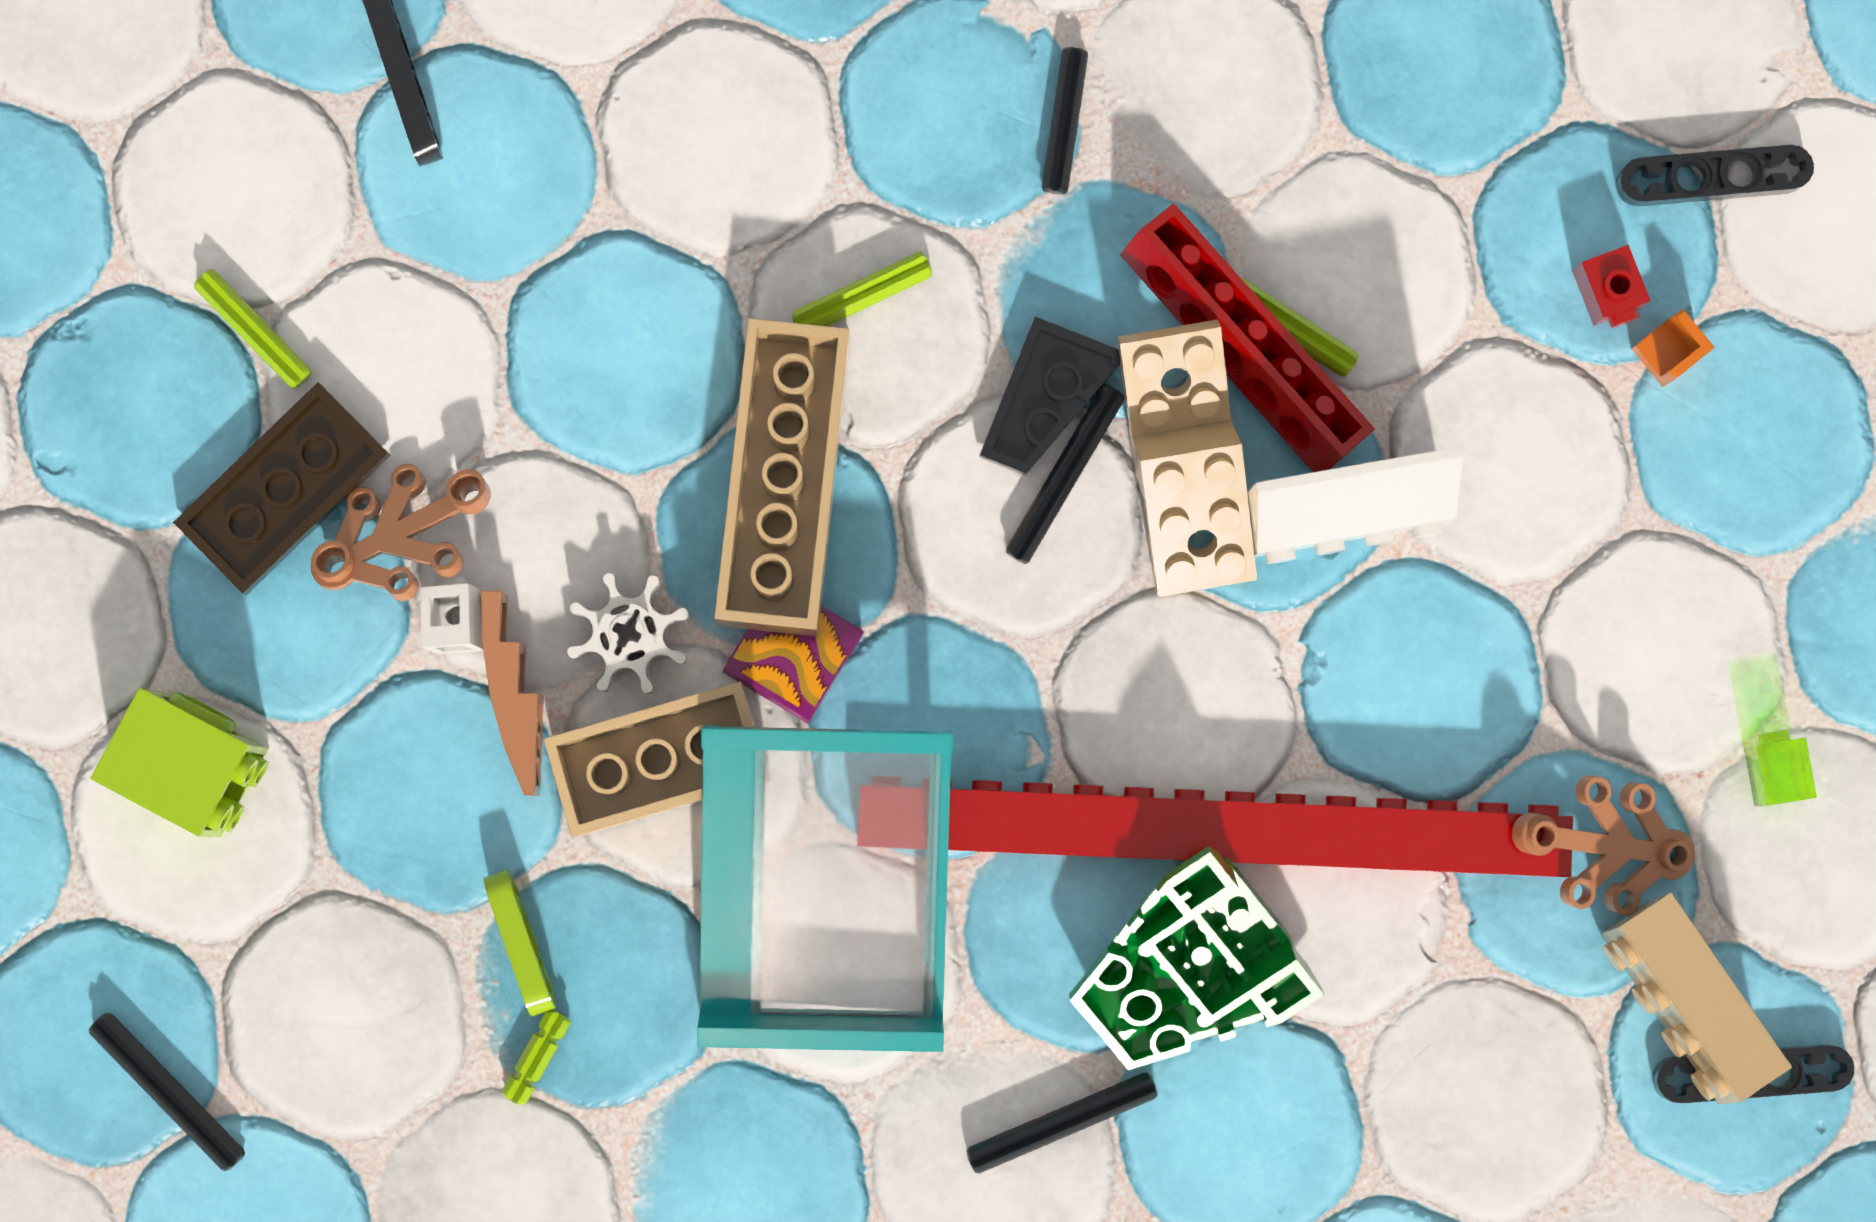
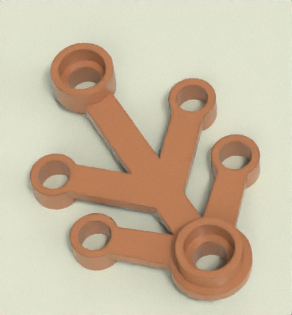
M400 465L391 476L393 486L373 534L359 542L357 541L364 522L371 521L378 516L381 510V502L369 488L361 487L353 490L347 498L348 510L335 541L322 543L315 549L312 555L310 568L314 580L327 590H340L355 581L386 589L398 601H407L414 597L418 591L419 583L408 568L398 566L389 570L366 563L382 553L431 565L437 574L442 577L455 576L462 569L464 560L453 544L444 542L435 545L411 538L459 512L463 514H477L483 511L491 498L489 485L479 472L471 469L461 470L449 479L446 496L403 518L410 498L420 495L425 488L426 482L424 476L415 465ZM408 476H415V480L412 484H410L409 486H402V482L405 478H407ZM478 491V494L473 499L465 501L469 493ZM371 499L368 507L363 510H357L361 501ZM453 554V559L449 564L439 565L442 557ZM344 562L340 569L331 573V569L336 563ZM408 578V583L405 587L399 590L394 589L398 580Z
M1592 775L1584 776L1578 781L1575 793L1578 801L1589 807L1605 834L1560 828L1556 826V823L1550 817L1537 813L1523 814L1516 820L1512 829L1513 842L1524 853L1542 856L1551 852L1553 848L1601 854L1598 859L1579 875L1568 877L1561 884L1560 898L1563 903L1578 909L1589 907L1594 902L1596 896L1595 889L1630 859L1646 861L1623 883L1611 884L1604 894V903L1608 910L1622 915H1630L1637 910L1640 903V895L1660 877L1668 880H1676L1683 877L1689 872L1695 859V848L1690 837L1680 830L1667 829L1654 808L1656 795L1653 788L1647 784L1637 782L1628 783L1622 788L1620 803L1626 811L1635 814L1649 841L1633 838L1610 801L1612 794L1610 783L1603 777ZM1596 783L1598 793L1592 800L1589 796V790ZM1640 790L1642 800L1638 806H1635L1634 795ZM1543 827L1544 835L1539 844L1536 835L1538 830ZM1675 847V857L1671 862L1670 852ZM1580 884L1582 887L1581 897L1575 901L1573 897V892L1575 887ZM1622 891H1625L1626 901L1623 906L1619 907L1618 896Z

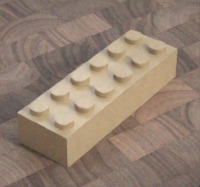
M748 318L714 617L719 627L818 637L850 348L849 329Z

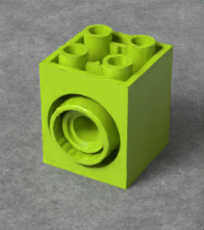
M139 687L90 779L198 837H221L224 831L230 833L238 824L245 808L239 803L249 786L255 788L263 778L269 761L264 759L269 748L234 730L237 723L233 719L194 698L177 691L172 692L170 696L164 692Z

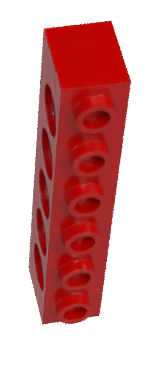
M1174 203L1141 228L1121 252L1120 256L1181 325L1218 320L1221 326L1227 377L1312 472L1331 469L1375 430L1371 423Z

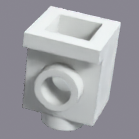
M442 577L437 579V586L420 587L421 647L436 654L483 651L481 589L467 583V578ZM459 608L460 623L454 625L451 617L453 612Z

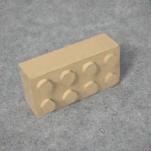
M739 681L543 739L571 837H582L703 801L702 726L707 724L728 727H756L744 684ZM765 759V783H766V782H769V781H772V780H771V776H770V773H769V770H768V766H767V763H766V759Z
M1671 892L1650 900L1634 913L1626 916L1601 933L1607 943L1602 946L1606 957L1619 972L1624 969L1636 985L1632 989V993L1642 1009L1649 1015L1655 1012L1666 1028L1661 1032V1035L1670 1050L1679 1058L1684 1055L1689 1059L1696 1070L1691 1075V1079L1706 1100L1710 1101L1715 1098L1717 1104L1742 1102L1792 1068Z

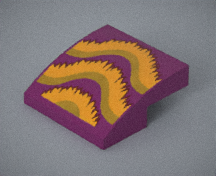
M821 606L818 637L747 629L722 672L738 682L741 681L744 686L809 724L832 688L836 677L860 642L864 631Z

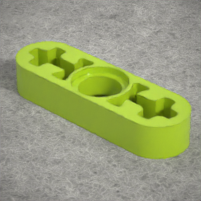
M509 869L484 877L485 890L528 1012L533 1017L557 1008L554 991L512 873Z

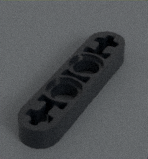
M362 0L417 164L420 167L444 159L393 1Z
M1797 145L1640 157L1631 160L1620 170L1616 178V189L1621 199L1632 206L1789 194L1796 192L1810 181L1814 173V163L1812 156L1807 150ZM1761 158H1765V164H1764V165H1763V162H1762ZM1786 158H1789L1792 166H1799L1800 172L1792 177V181H1788L1786 173H1771L1765 178L1767 185H1763L1765 169L1780 166L1785 162ZM1736 160L1743 161L1751 168L1752 180L1749 185L1741 187L1729 181L1726 170L1730 162ZM1693 165L1700 170L1703 177L1700 189L1689 191L1680 186L1677 180V171L1681 166ZM1662 167H1667L1665 183L1649 185L1644 190V194L1639 193L1638 186L1629 185L1628 180L1636 175L1637 170H1641L1643 178L1650 179L1659 178L1664 173ZM1665 184L1669 193L1663 192Z
M1820 1044L1779 1048L1792 1066L1788 1082L1781 1086H1773L1769 1083L1748 1098L1841 1090L1850 1084L1854 1076L1855 1066L1853 1059L1846 1050L1833 1045ZM1805 1054L1804 1064L1817 1065L1825 1063L1826 1054H1829L1831 1060L1840 1062V1071L1832 1073V1081L1828 1082L1827 1076L1823 1074H1805L1808 1084L1802 1085L1804 1069L1799 1055ZM1684 1055L1680 1058L1672 1056L1663 1059L1657 1064L1653 1071L1652 1082L1660 1097L1673 1103L1682 1104L1708 1102L1698 1091L1694 1083L1683 1084L1679 1094H1676L1674 1087L1665 1084V1077L1673 1075L1674 1066L1679 1065L1680 1072L1691 1075L1696 1072L1687 1057Z

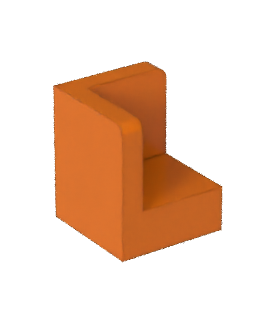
M1681 309L1631 349L1659 384L1664 387L1678 378L1715 347L1690 316Z

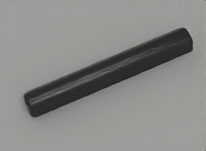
M1106 384L1100 387L1007 545L1006 553L1011 558L1023 564L1030 562L1124 402L1125 396L1119 390Z
M105 1013L101 1015L90 1026L89 1034L222 1171L232 1169L245 1155L244 1149L113 1014Z
M1141 1073L972 1145L966 1150L967 1158L973 1171L980 1174L1149 1102L1158 1096L1157 1088L1148 1073Z

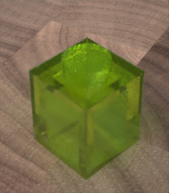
M1788 730L1758 734L1759 745L1744 747L1754 807L1817 798L1806 737L1790 739Z

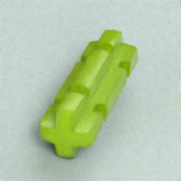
M554 1009L544 1013L538 1024V1027L541 1029L538 1033H533L514 1067L517 1072L515 1075L509 1076L502 1089V1095L518 1105H524L528 1102L535 1089L533 1086L534 1081L538 1082L559 1046L556 1043L558 1038L562 1039L571 1025V1020L566 1015Z

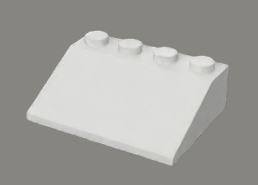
M1458 446L1256 482L1247 492L1254 556H1265L1266 564L1294 560L1296 559L1295 550L1315 547L1316 555H1324L1346 550L1344 541L1364 538L1365 546H1375L1394 542L1395 532L1413 529L1415 538L1445 532L1443 524L1457 518L1463 464L1462 447Z

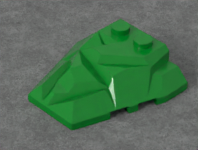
M1209 846L1163 877L1123 929L1069 993L1070 1001L1128 1070L1190 1051L1191 1042L1218 1034L1220 1041L1236 1037L1234 1029L1265 1020L1267 1027L1282 1023L1324 996L1321 985L1306 961L1296 950L1286 928L1234 863L1227 857L1223 859L1217 851Z

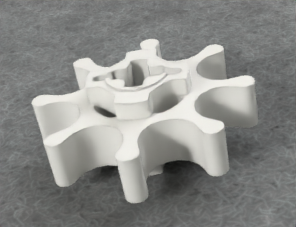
M607 573L603 576V581L609 589L610 599L603 609L590 611L578 602H574L570 606V611L574 615L586 617L590 620L593 626V634L586 644L569 647L567 653L570 658L575 660L580 659L587 653L593 652L603 657L606 669L604 675L597 682V688L603 692L610 691L612 680L616 673L621 670L630 669L634 670L640 677L642 692L652 694L655 691V686L649 679L648 669L654 659L666 656L672 658L679 665L687 663V655L668 648L665 643V633L673 623L688 621L690 613L685 608H680L668 615L659 614L655 611L652 598L661 586V581L657 576L651 575L648 577L646 588L641 595L636 598H626L618 590L616 576L612 573ZM629 607L625 612L613 615L615 611ZM638 613H640L635 627L642 634L638 643L629 641L622 648L623 638L617 634L620 625L629 627L635 621ZM649 618H652L655 624L656 632L654 634L651 633L648 624ZM603 634H606L609 641L608 650H606L603 643ZM645 652L643 657L629 661L632 656Z

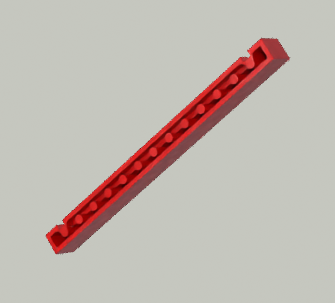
M871 776V785H860L857 846L927 849L930 778H922L921 788L901 787V777ZM950 779L948 850L1187 861L1209 846L1217 851L1223 859L1227 857L1233 863L1548 877L1572 876V850L1553 848L1548 854L1537 856L1524 853L1515 846L1512 839V829L1516 820L1523 814L1508 813V803L1477 802V812L1457 811L1458 801L1427 800V810L1407 809V799L1376 798L1375 808L1356 807V797L1326 796V805H1307L1306 795L1275 793V803L1255 802V792L1225 791V801L1204 800L1205 790L1174 789V799L1154 798V788L1124 787L1123 796H1103L1104 786L1073 785V794L1053 793V784L1023 782L1022 792L1002 791V781L972 780V790L952 789V779ZM1528 805V813L1546 815L1554 820L1557 827L1573 829V816H1559V806ZM1543 827L1538 830L1536 835L1539 844L1544 835Z

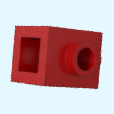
M1629 245L1583 261L1572 270L1593 326L1609 321L1612 329L1640 318L1637 310L1651 301Z

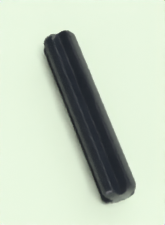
M1066 47L1062 50L1042 180V190L1051 194H1066L1070 181L1088 61V52L1075 47Z

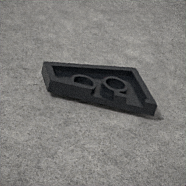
M1035 316L979 458L1026 476L1121 364L1119 349Z

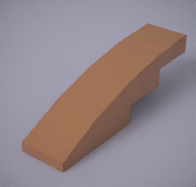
M481 590L482 645L489 694L503 746L523 794L526 796H540L544 696L535 693H524L526 645L520 642H506L508 595L502 591Z

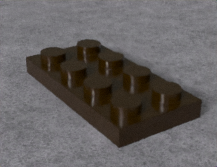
M317 382L173 523L242 594L248 595L391 454L322 384Z

